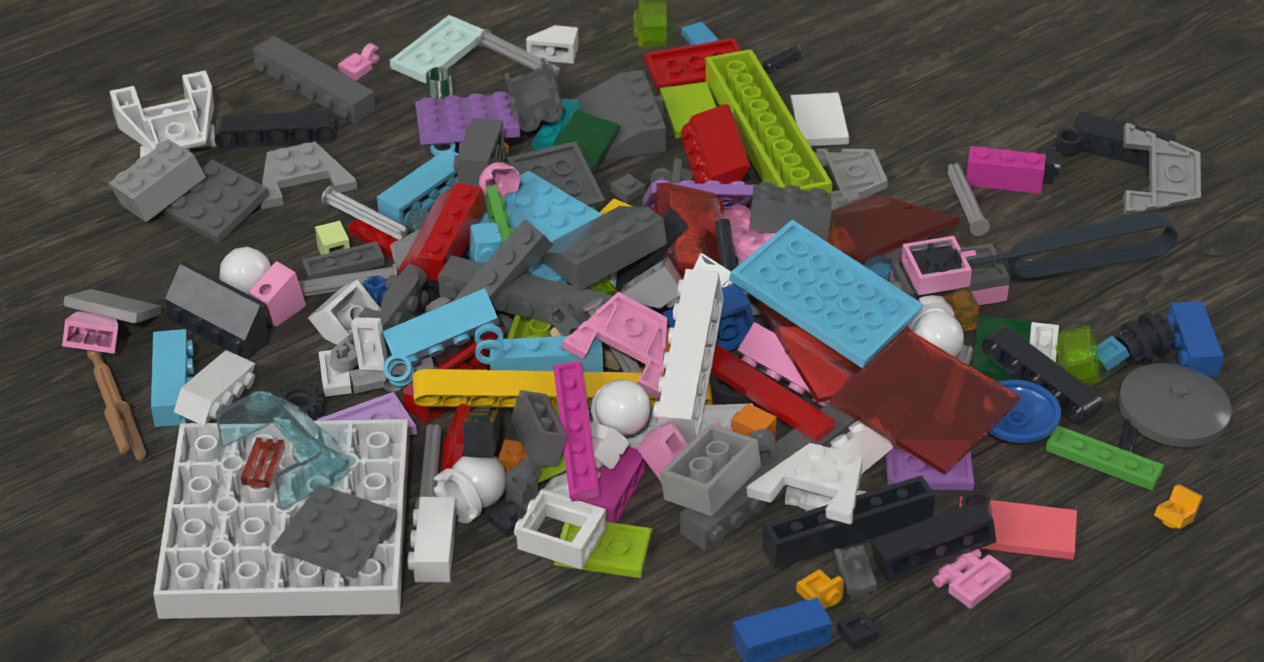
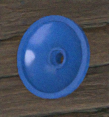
M1006 380L994 383L981 392L976 402V416L982 427L992 435L1008 442L1030 443L1044 439L1056 430L1060 422L1061 408L1054 395L1042 386L1028 381Z

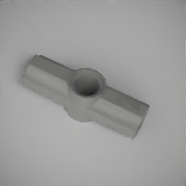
M427 355L420 358L419 362L413 365L415 372L433 368L432 357ZM404 364L395 366L392 370V376H403L406 373L407 366ZM357 369L349 371L354 394L384 388L389 392H397L404 388L394 386L382 370Z

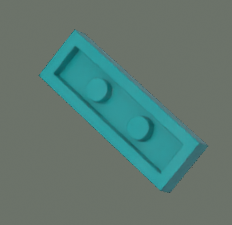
M562 99L565 110H563L561 118L556 122L545 121L532 142L534 151L554 146L575 111L581 109L579 99Z

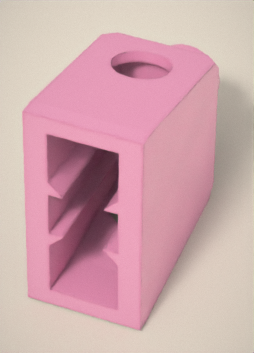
M277 261L249 292L250 296L264 302L266 322L273 327L279 326L306 306L296 273Z
M75 312L65 320L62 346L115 353L118 332L117 320L94 313Z

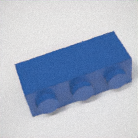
M1203 302L1171 303L1169 314H1166L1165 318L1172 326L1175 334V344L1172 347L1177 349L1179 365L1195 369L1207 376H1219L1223 353Z
M818 597L799 601L796 604L779 609H772L755 616L744 617L733 622V643L743 662H769L831 643L832 622Z

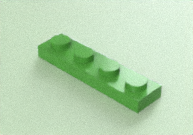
M486 186V211L489 222L498 225L503 244L513 233L512 227H509L508 211H505L504 196H499L497 186Z
M1061 426L1056 428L1046 444V451L1151 491L1163 473V464Z

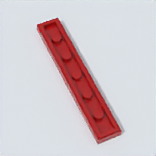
M716 344L711 374L815 442L835 429V420Z

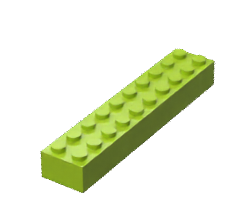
M752 49L707 57L706 82L719 106L723 104L730 105L744 149L761 180L772 183L775 187L785 188L787 185H794L800 187L801 190L811 191L813 188L824 189L827 193H831L832 205V182Z

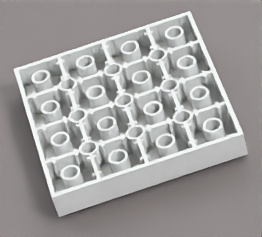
M408 419L207 423L204 426L199 423H180L154 588V600L158 619L400 614L410 448ZM318 484L397 511V519L355 579L275 551L274 543Z

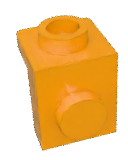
M1178 484L1174 487L1170 499L1158 505L1154 516L1162 519L1164 525L1180 529L1193 522L1202 501V496Z
M819 569L797 582L796 591L806 600L818 597L823 608L826 609L829 606L836 605L842 599L844 580L840 576L831 580Z

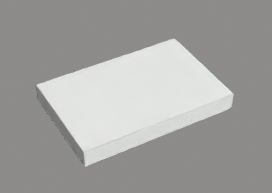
M839 93L791 95L790 103L794 120L810 146L849 144V135Z

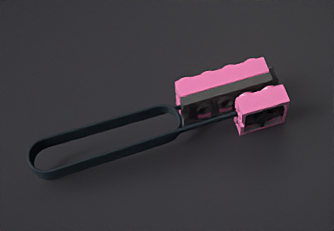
M1152 211L1025 238L1016 243L1010 252L997 254L992 243L960 248L954 236L907 243L902 246L901 259L891 260L889 283L919 302L921 297L941 296L945 302L950 304L952 310L1007 301L1010 280L1007 271L1013 270L1016 276L1023 279L1037 278L1155 258L1164 255L1174 247L1178 239V231L1167 214L1160 211ZM1165 227L1160 236L1147 242L1017 263L1021 256ZM1008 259L1009 265L998 264V261Z

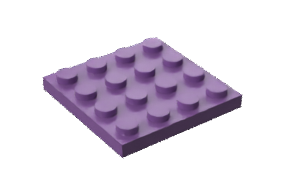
M495 92L493 95L488 96L471 94L469 97L463 98L447 96L439 100L428 97L415 101L420 145L464 141L465 129L470 127L473 118L503 120L504 138L520 137L518 120L514 119L509 94L506 92Z

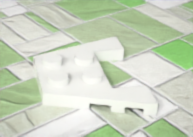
M809 443L749 484L747 496L771 503L784 485L833 497L826 508V518L851 524L853 522L856 493L859 488L863 466L862 456Z

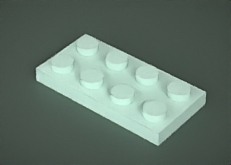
M448 15L390 60V68L427 84L426 73L428 70L434 67L449 68L478 45V38L483 29Z

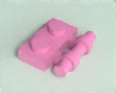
M977 549L958 556L957 560L951 565L946 564L939 569V574L933 578V582L937 587H942L946 583L949 584L948 593L971 609L1008 581L1011 577V570L989 554L980 560L981 552Z

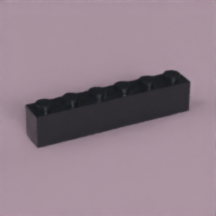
M920 475L856 495V505L853 510V522L851 524L826 518V508L828 505L763 525L762 549L776 569L905 528L933 517L935 493L924 477Z

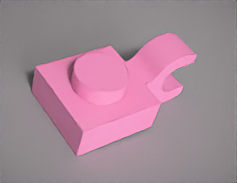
M372 43L367 44L361 55L354 53L338 64L339 72L355 81L371 71L372 64L379 60V56L374 54L378 47Z

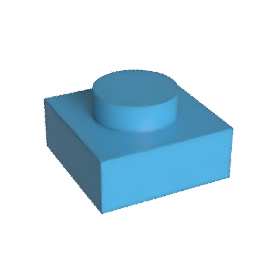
M1113 336L1090 351L1093 358L1107 371L1130 356L1127 349Z

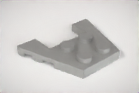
M1126 123L1123 127V148L1149 151L1150 193L1126 190L1123 195V214L1132 215L1198 202L1201 198L1200 152L1171 140L1166 142L1157 138L1156 134L1146 131L1144 133L1135 129V125Z
M316 142L280 148L267 152L262 185L267 187L269 195L260 203L261 209L284 205L280 188L329 178L332 186L341 193L357 189V181Z
M817 148V152H814L820 164L828 167L837 191L832 192L831 213L888 188V180L874 149H842V153H830L827 149Z

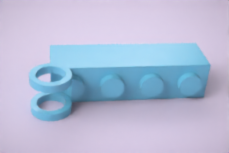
M455 142L431 144V153L435 157L377 196L378 212L405 226L430 209L437 197L455 185L458 171L454 170L453 164L455 155H459L455 152ZM440 144H447L451 146V148L446 151H439L435 149V147Z
M481 289L383 331L392 356L387 358L383 367L389 381L397 387L407 386L413 381L412 374L415 372L413 365L417 364L420 358L427 355L430 357L437 356L445 351V347L452 344L459 346L470 341V337L475 335L476 330L483 325H499L500 322L486 289ZM491 331L484 332L481 335L491 333ZM399 364L407 366L406 373L403 376H392V370L395 366Z
M491 324L483 325L475 332V341L477 343L475 349L476 358L484 364H490L491 370L554 371V365L581 360L583 372H603L602 341L595 337L585 357L582 359L561 348L562 343L568 336L503 339L502 330L498 326ZM491 331L495 332L498 338L496 340L483 341L480 339V335ZM483 348L490 349V357L483 356L480 351Z
M186 329L153 332L151 409L155 427L180 425V423H186L188 418L174 412L181 387L192 379L189 375L194 374L193 359L189 358V356H194L193 340H188Z

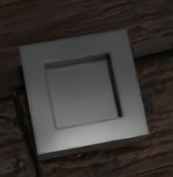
M627 174L610 184V192L625 203H629L646 193V185L632 175Z

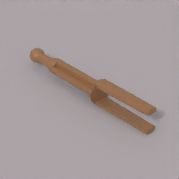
M87 350V357L93 361L94 376L106 404L105 418L108 421L121 454H124L130 447L129 440L136 459L141 461L145 457L146 451L133 419L130 406L122 401L111 370L102 359L103 352Z

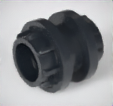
M1146 312L1139 316L1138 325L1133 321L1122 324L1121 331L1116 335V340L1127 349L1130 355L1124 359L1127 363L1133 366L1140 363L1142 366L1152 363L1153 353L1159 358L1169 355L1170 348L1175 344V334L1172 326L1163 315Z

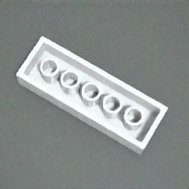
M686 269L684 280L680 279L678 284L680 301L675 303L673 309V319L676 320L675 327H670L668 343L671 344L670 352H665L663 366L666 372L665 377L661 376L659 380L661 398L660 401L655 402L654 418L658 419L657 428L674 424L689 445L700 432L724 298L719 272Z

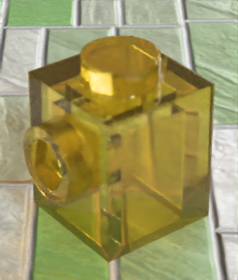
M965 288L945 292L943 298L945 302L950 304L954 317L960 323L963 331L976 329L979 304L971 290Z

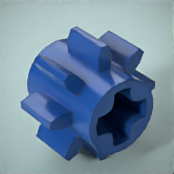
M374 275L364 280V288L379 308H381L383 295L389 287H385L387 278L384 279L382 276Z

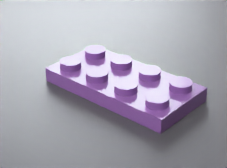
M657 180L651 183L645 193L643 207L731 209L735 205H747L752 198L753 185H745V182L735 181L730 184H720L719 181L695 184V181L684 180L680 183Z

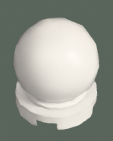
M250 247L236 248L227 254L221 262L219 278L221 281L249 295L250 290L269 270L271 265L268 258L261 251Z
M931 295L919 298L920 303L924 306L921 313L903 329L906 338L910 340L914 353L924 362L941 365L952 361L961 351L964 344V334L960 323L954 317L950 304L945 302L943 297Z
M619 379L605 384L596 391L590 403L592 422L612 427L624 437L637 433L645 426L650 417L651 404L648 394L640 385L631 380Z
M496 456L461 457L455 463L453 469L447 468L434 477V480L437 481V486L434 488L436 497H455L456 514L460 516L457 521L467 524L480 515L482 509L498 502L506 490L505 468Z

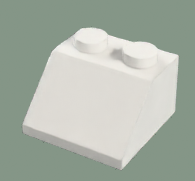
M358 279L340 288L308 318L324 339L338 345L352 333L351 322L354 317L359 318V314L365 307L377 311L379 306Z

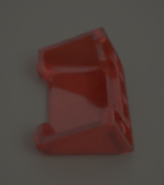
M667 182L656 183L655 213L663 217L673 208L689 226L664 253L662 260L669 257L683 280L686 269H694L700 253L720 264L715 221L721 219L720 214H724L723 198H718L717 193Z

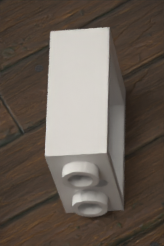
M541 489L536 499L530 501L524 518L519 519L516 523L514 535L517 536L518 549L583 569L606 530V509L581 501L571 502V499ZM546 516L581 527L572 543L539 533L537 530Z

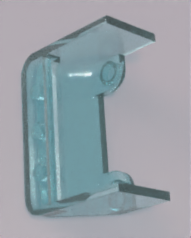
M257 391L215 412L220 444L223 448L272 423L294 445L292 454L297 463L274 474L278 506L281 510L310 496L318 484L327 487L346 477L350 472L349 457L298 405L271 393Z

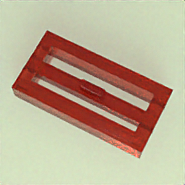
M256 437L241 475V484L270 488L285 449V441L278 440V443H274L273 439L267 438V441L263 442L262 437ZM261 450H263V451H262V454H261V457H260V459H259V462H258V464H257V467H256V469H255L254 475H253V477H252V479H251L252 473H253L254 468H255V466H256V463H257V460H258L259 455H260V453H261ZM270 451H274L265 477L263 480H260L262 472L265 469Z

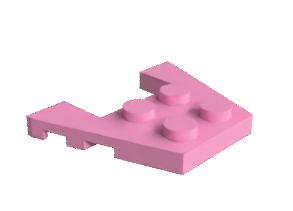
M617 292L591 318L582 323L573 334L565 338L561 348L583 359L594 337L645 364L637 384L646 393L658 398L661 394L659 393V380L664 373L663 354L666 347L667 317Z

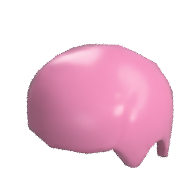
M495 162L487 166L479 178V186L485 197L486 186H497L499 196H504V200L507 194L516 193L520 184L519 171L513 166L501 162Z

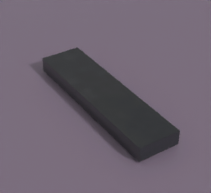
M671 208L662 217L664 219L667 244L618 270L615 291L607 292L608 295L614 296L617 292H621L623 285L653 267L689 227L675 209Z

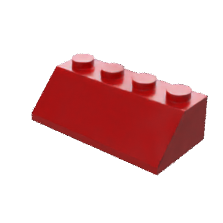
M723 104L692 115L688 123L682 127L681 138L696 184H705L708 181L730 184L731 182L743 179L750 168V163L730 105Z
M456 183L437 197L398 270L399 275L410 263L421 268L426 273L428 280L439 281L438 275L451 255L461 258L470 241L471 225L478 224L486 210L480 186Z
M498 326V327L502 330V332H503V339H504V328L501 327V326ZM495 332L480 335V339L483 341L496 340L498 338ZM474 338L431 369L491 370L490 364H484L476 358L475 349L477 343ZM483 348L480 351L483 356L490 357V349ZM413 382L403 389L405 410L427 425L452 408L447 406H419L415 404Z

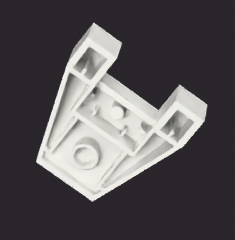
M201 71L182 75L185 100L143 109L134 86L110 91L113 113L118 128L150 151H153L159 143L168 139L184 149L205 145L214 111L212 86L207 72Z

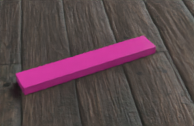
M579 360L554 365L553 370L560 423L567 435L563 449L569 496L571 502L600 496L582 363Z

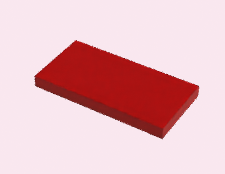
M730 38L644 53V61L655 89L659 93L660 88L706 82L707 57L739 52L740 49L736 39Z

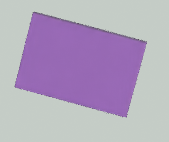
M890 442L893 448L885 454L887 486L922 475L932 490H973L974 478L970 443Z

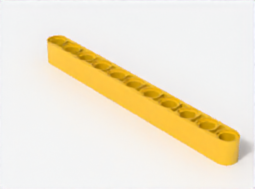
M422 369L412 374L414 403L419 406L458 407L462 403L470 405V407H475L476 405L515 407L520 390L547 394L552 406L558 404L554 371ZM583 372L588 408H591L590 403L596 391L605 384L619 379L631 380L637 383L642 373ZM710 378L705 405L713 404ZM648 394L651 408L654 407L656 401H660L661 394L658 398Z

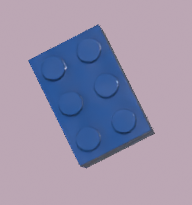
M736 284L722 288L724 303L716 344L727 351L740 347L755 322L750 302L742 288ZM674 308L663 312V316L667 317V328L675 327L676 320L673 319Z

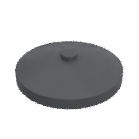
M1156 363L1133 370L1125 377L1118 397L1121 414L1125 420H1130L1132 426L1136 427L1140 434L1156 442L1176 447H1197L1217 440L1226 431L1232 412L1230 400L1217 382L1195 369L1177 364Z

